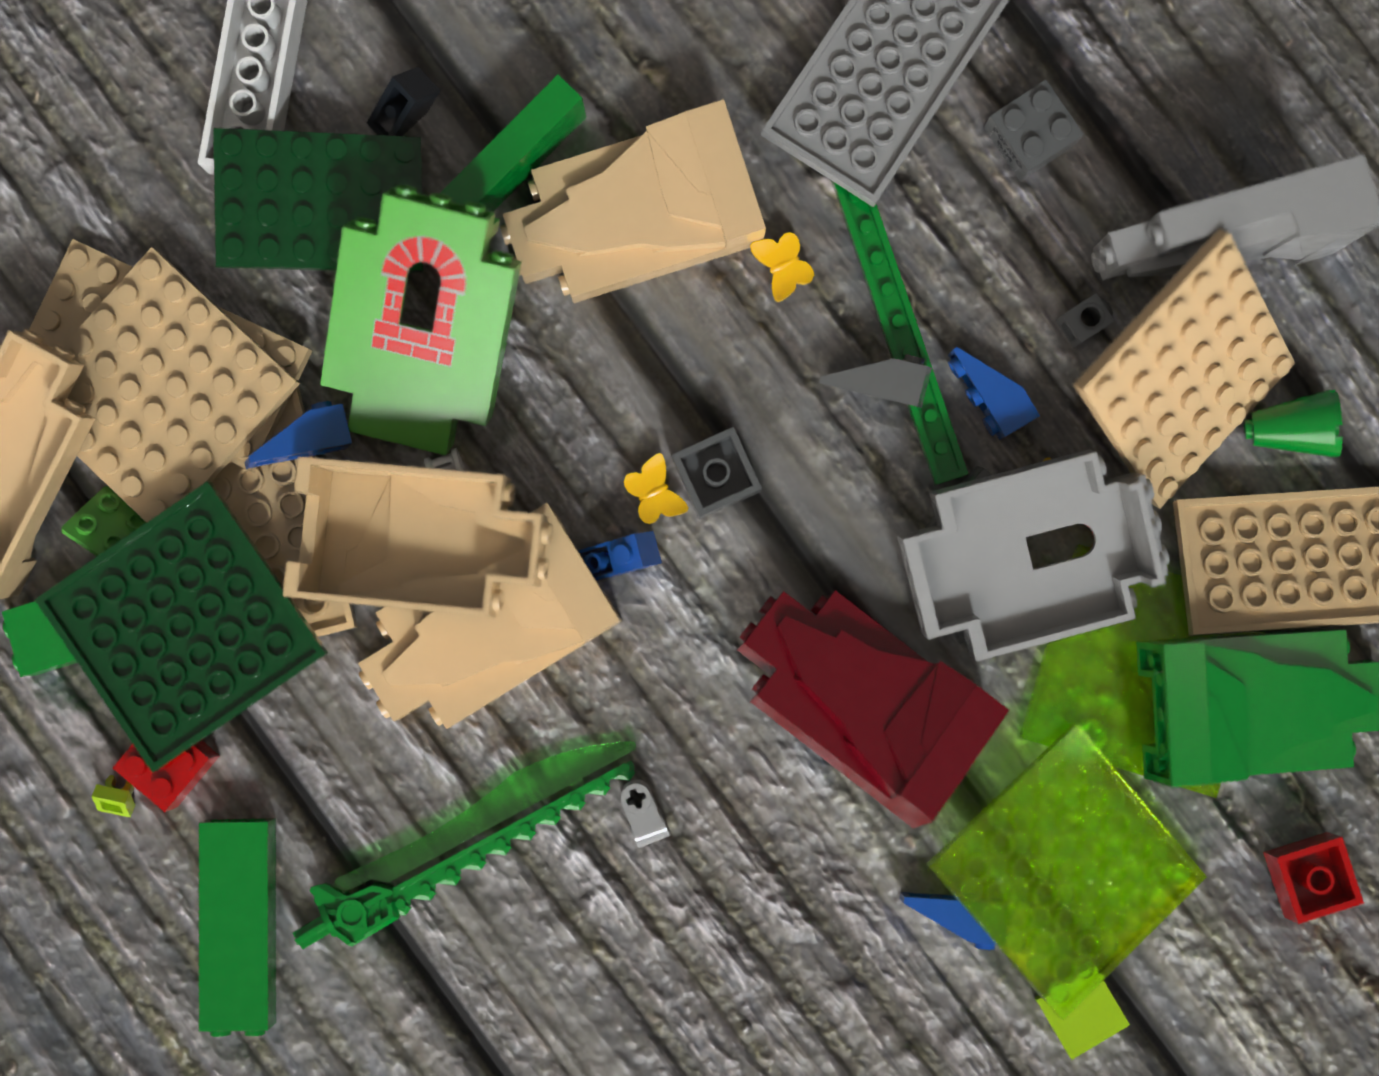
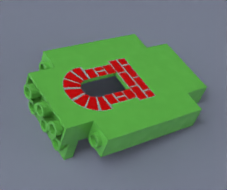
M396 185V188L393 187L383 194L379 226L376 225L377 222L375 220L358 217L350 221L342 229L320 385L353 393L348 424L350 432L447 455L454 445L458 420L486 426L493 416L522 261L514 260L513 256L506 252L493 251L492 254L488 253L490 240L498 232L500 218H495V212L487 211L485 205L476 202H465V205L451 202L452 198L444 194L432 193L430 196L417 193V189L414 187ZM418 262L432 264L441 276L433 331L400 323L409 269Z

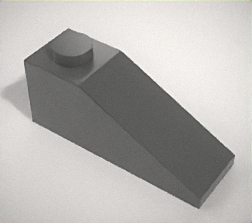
M905 354L904 360L894 358L820 376L819 383L922 408L932 368L924 365L925 359Z

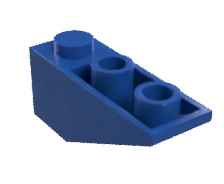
M958 347L948 354L951 359L948 361V365L952 373L958 379L962 377L968 387L965 392L969 401L974 407H980L985 416L982 419L983 423L992 436L996 435L1001 440L1040 417L1022 386Z
M654 531L635 533L578 550L596 581L662 564Z

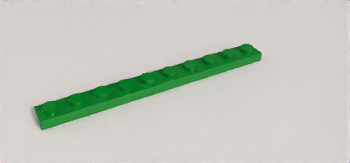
M831 181L891 358L904 360L905 354L925 359L924 365L932 368L877 204L872 207ZM932 368L922 408L907 405L934 485L936 486L966 476L969 473Z

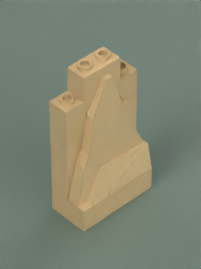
M724 99L646 126V132L641 136L532 169L534 181H530L528 184L534 202L541 200V202L503 213L505 224L500 226L505 244L512 243L516 255L513 256V259L522 261L519 276L522 275L525 284L564 272V275L559 276L558 279L564 296L571 295L573 303L748 249L753 242L764 240L766 231Z
M24 329L23 332L8 331L0 347V599L20 595L37 561L31 557L35 536L96 419L85 413L87 409L85 406L67 399L84 365L73 359L75 354L57 345L54 348L43 343L45 338L42 335L29 329Z
M298 457L295 492L305 494L306 503L299 563L288 561L286 563L283 597L497 618V611L502 610L504 603V592L500 590V583L541 587L542 580L547 579L549 560L544 557L546 544L549 545L552 540V524L548 523L549 517L542 514L508 511V505L512 506L515 498V486L511 484V478L496 474Z
M548 503L531 512L532 514H542L549 517L548 523H551L553 528L551 543L549 545L546 544L544 558L549 560L547 579L542 580L541 587L500 583V590L504 592V603L502 610L497 611V618L384 607L376 612L379 621L376 622L379 631L385 639L391 638L393 642L359 662L358 664L362 669L359 672V676L367 689L373 688L379 697L376 704L386 719L391 717L393 722L400 720L427 702H430L432 707L429 708V712L438 726L443 724L446 729L451 728L622 622L606 593L603 592L570 539L569 533L553 507Z

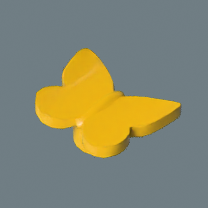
M790 232L783 234L778 243L772 239L755 241L750 245L753 256L760 263L770 267V272L773 275L772 295L776 302H781L795 291L796 284L804 285L812 282L814 277L813 268L798 257L800 242L795 234Z
M661 453L654 455L643 465L641 474L637 472L629 473L624 479V486L628 493L639 497V501H641L638 513L640 519L646 524L655 523L660 514L666 517H673L686 513L689 508L680 496L668 490V485L665 484L666 463Z

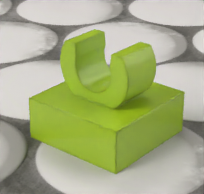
M114 775L108 776L105 786L96 784L91 797L97 811L131 818L135 808L132 798L134 791L132 784L126 780L123 788H114L117 782Z

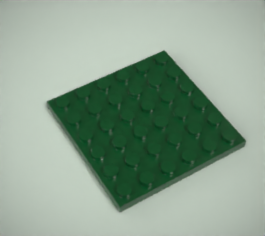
M211 481L205 482L34 599L152 773L168 764L328 654V651L291 597H283V585Z

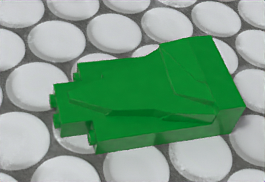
M1315 629L1136 641L1138 676L1152 678L1156 743L1142 744L1145 779L1170 787H1183L1249 780L1248 776L1351 768L1354 767V756L1356 754V745L1352 739V733L1379 731V661H1348L1350 643L1346 636V630Z

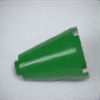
M1325 390L1251 412L1250 419H1244L1245 439H1251L1252 445L1326 457H1340L1343 436H1339V425H1342V413L1338 392H1335L1336 390Z

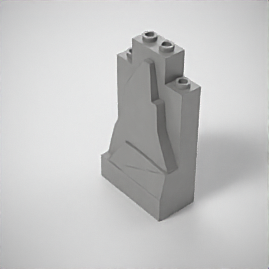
M1360 155L1159 212L1148 222L1109 232L1093 248L1094 252L1091 254V260L1094 270L1097 273L1100 272L1102 281L1128 274V277L1176 275L1218 229L1230 233L1244 262L1273 257L1293 259L1294 265L1332 255L1379 227V200L1365 155Z

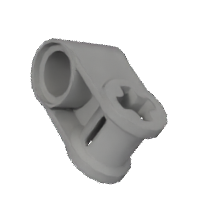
M641 779L628 781L622 789L621 804L638 848L671 836L665 817L660 807H658L648 783ZM632 789H636L638 793H645L642 796V803L637 804L635 799H628L631 796Z

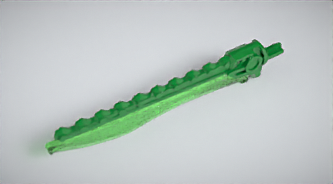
M624 741L588 746L535 762L511 774L489 794L437 830L403 848L336 878L334 886L329 883L312 886L310 892L314 895V902L318 907L320 916L293 932L295 942L304 950L328 934H331L332 937H338L345 944L353 947L396 921L401 915L406 916L412 908L410 906L411 899L431 901L437 893L435 891L436 884L456 886L462 878L460 876L461 869L481 871L487 863L485 861L486 854L506 856L511 849L512 838L531 840L536 834V824L556 825L561 818V809L580 811L586 803V794L605 796L611 788L609 786L611 779L630 781L636 773L634 772V763L631 760L622 763L586 784L583 777L632 752L637 747L634 741ZM569 785L573 790L395 887L376 882L354 893L347 892V890L371 879L389 883Z

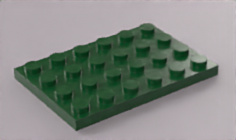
M213 128L216 268L337 271L342 229L346 224L355 220V218L364 217L375 220L377 222L376 225L379 226L383 194L393 187L396 188V185L414 187L417 189V193L422 194L421 137ZM423 262L413 264L409 272L422 273Z

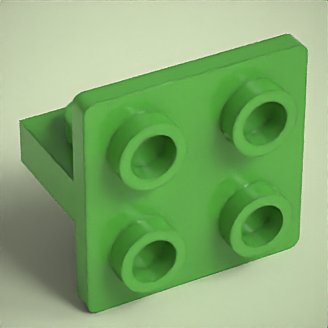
M104 486L62 526L61 532L95 556H98L147 522L110 487Z

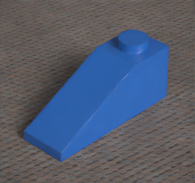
M324 401L311 405V410H308L252 453L244 462L246 469L295 460L298 457H310L346 450L352 444L343 404L332 405L331 401Z
M900 892V900L905 905L968 942L975 943V948L994 950L995 945H1005L1007 903L1002 898Z

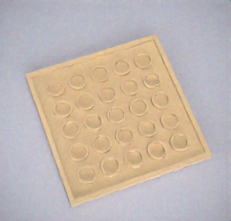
M1218 229L1073 385L1130 473L1144 474L1146 478L1150 479L1154 489L1152 505L1161 509L1188 478L1199 469L1201 464L1214 450L1220 447L1227 436L1244 421L1253 408L1267 396L1268 392L1279 380L1287 375L1295 362L1230 233Z
M153 247L144 254L62 345L63 348L75 354L73 358L75 361L84 365L67 399L82 404L87 408L85 413L96 418L77 457L146 522L205 482H212L301 384Z

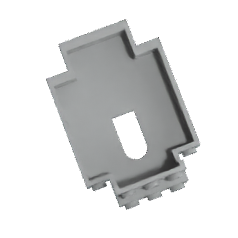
M1084 450L929 492L937 525L897 536L921 633L927 639H932L963 630L969 656L977 662L1136 619L1134 608H1137V599L1133 589L1129 588L1128 585L1143 582L1154 587L1166 584L1164 576L1168 575L1167 564H1169V554L1165 545H1161L1159 532L1162 530V524L1158 513L1153 511L1152 498H1154V489L1150 479L1146 478L1144 474L1132 472L1103 480V476H1106V466L1103 458L1098 456L1095 451ZM1074 524H1084L1091 529L1094 542L1092 548L1086 554L1033 569L1026 537Z

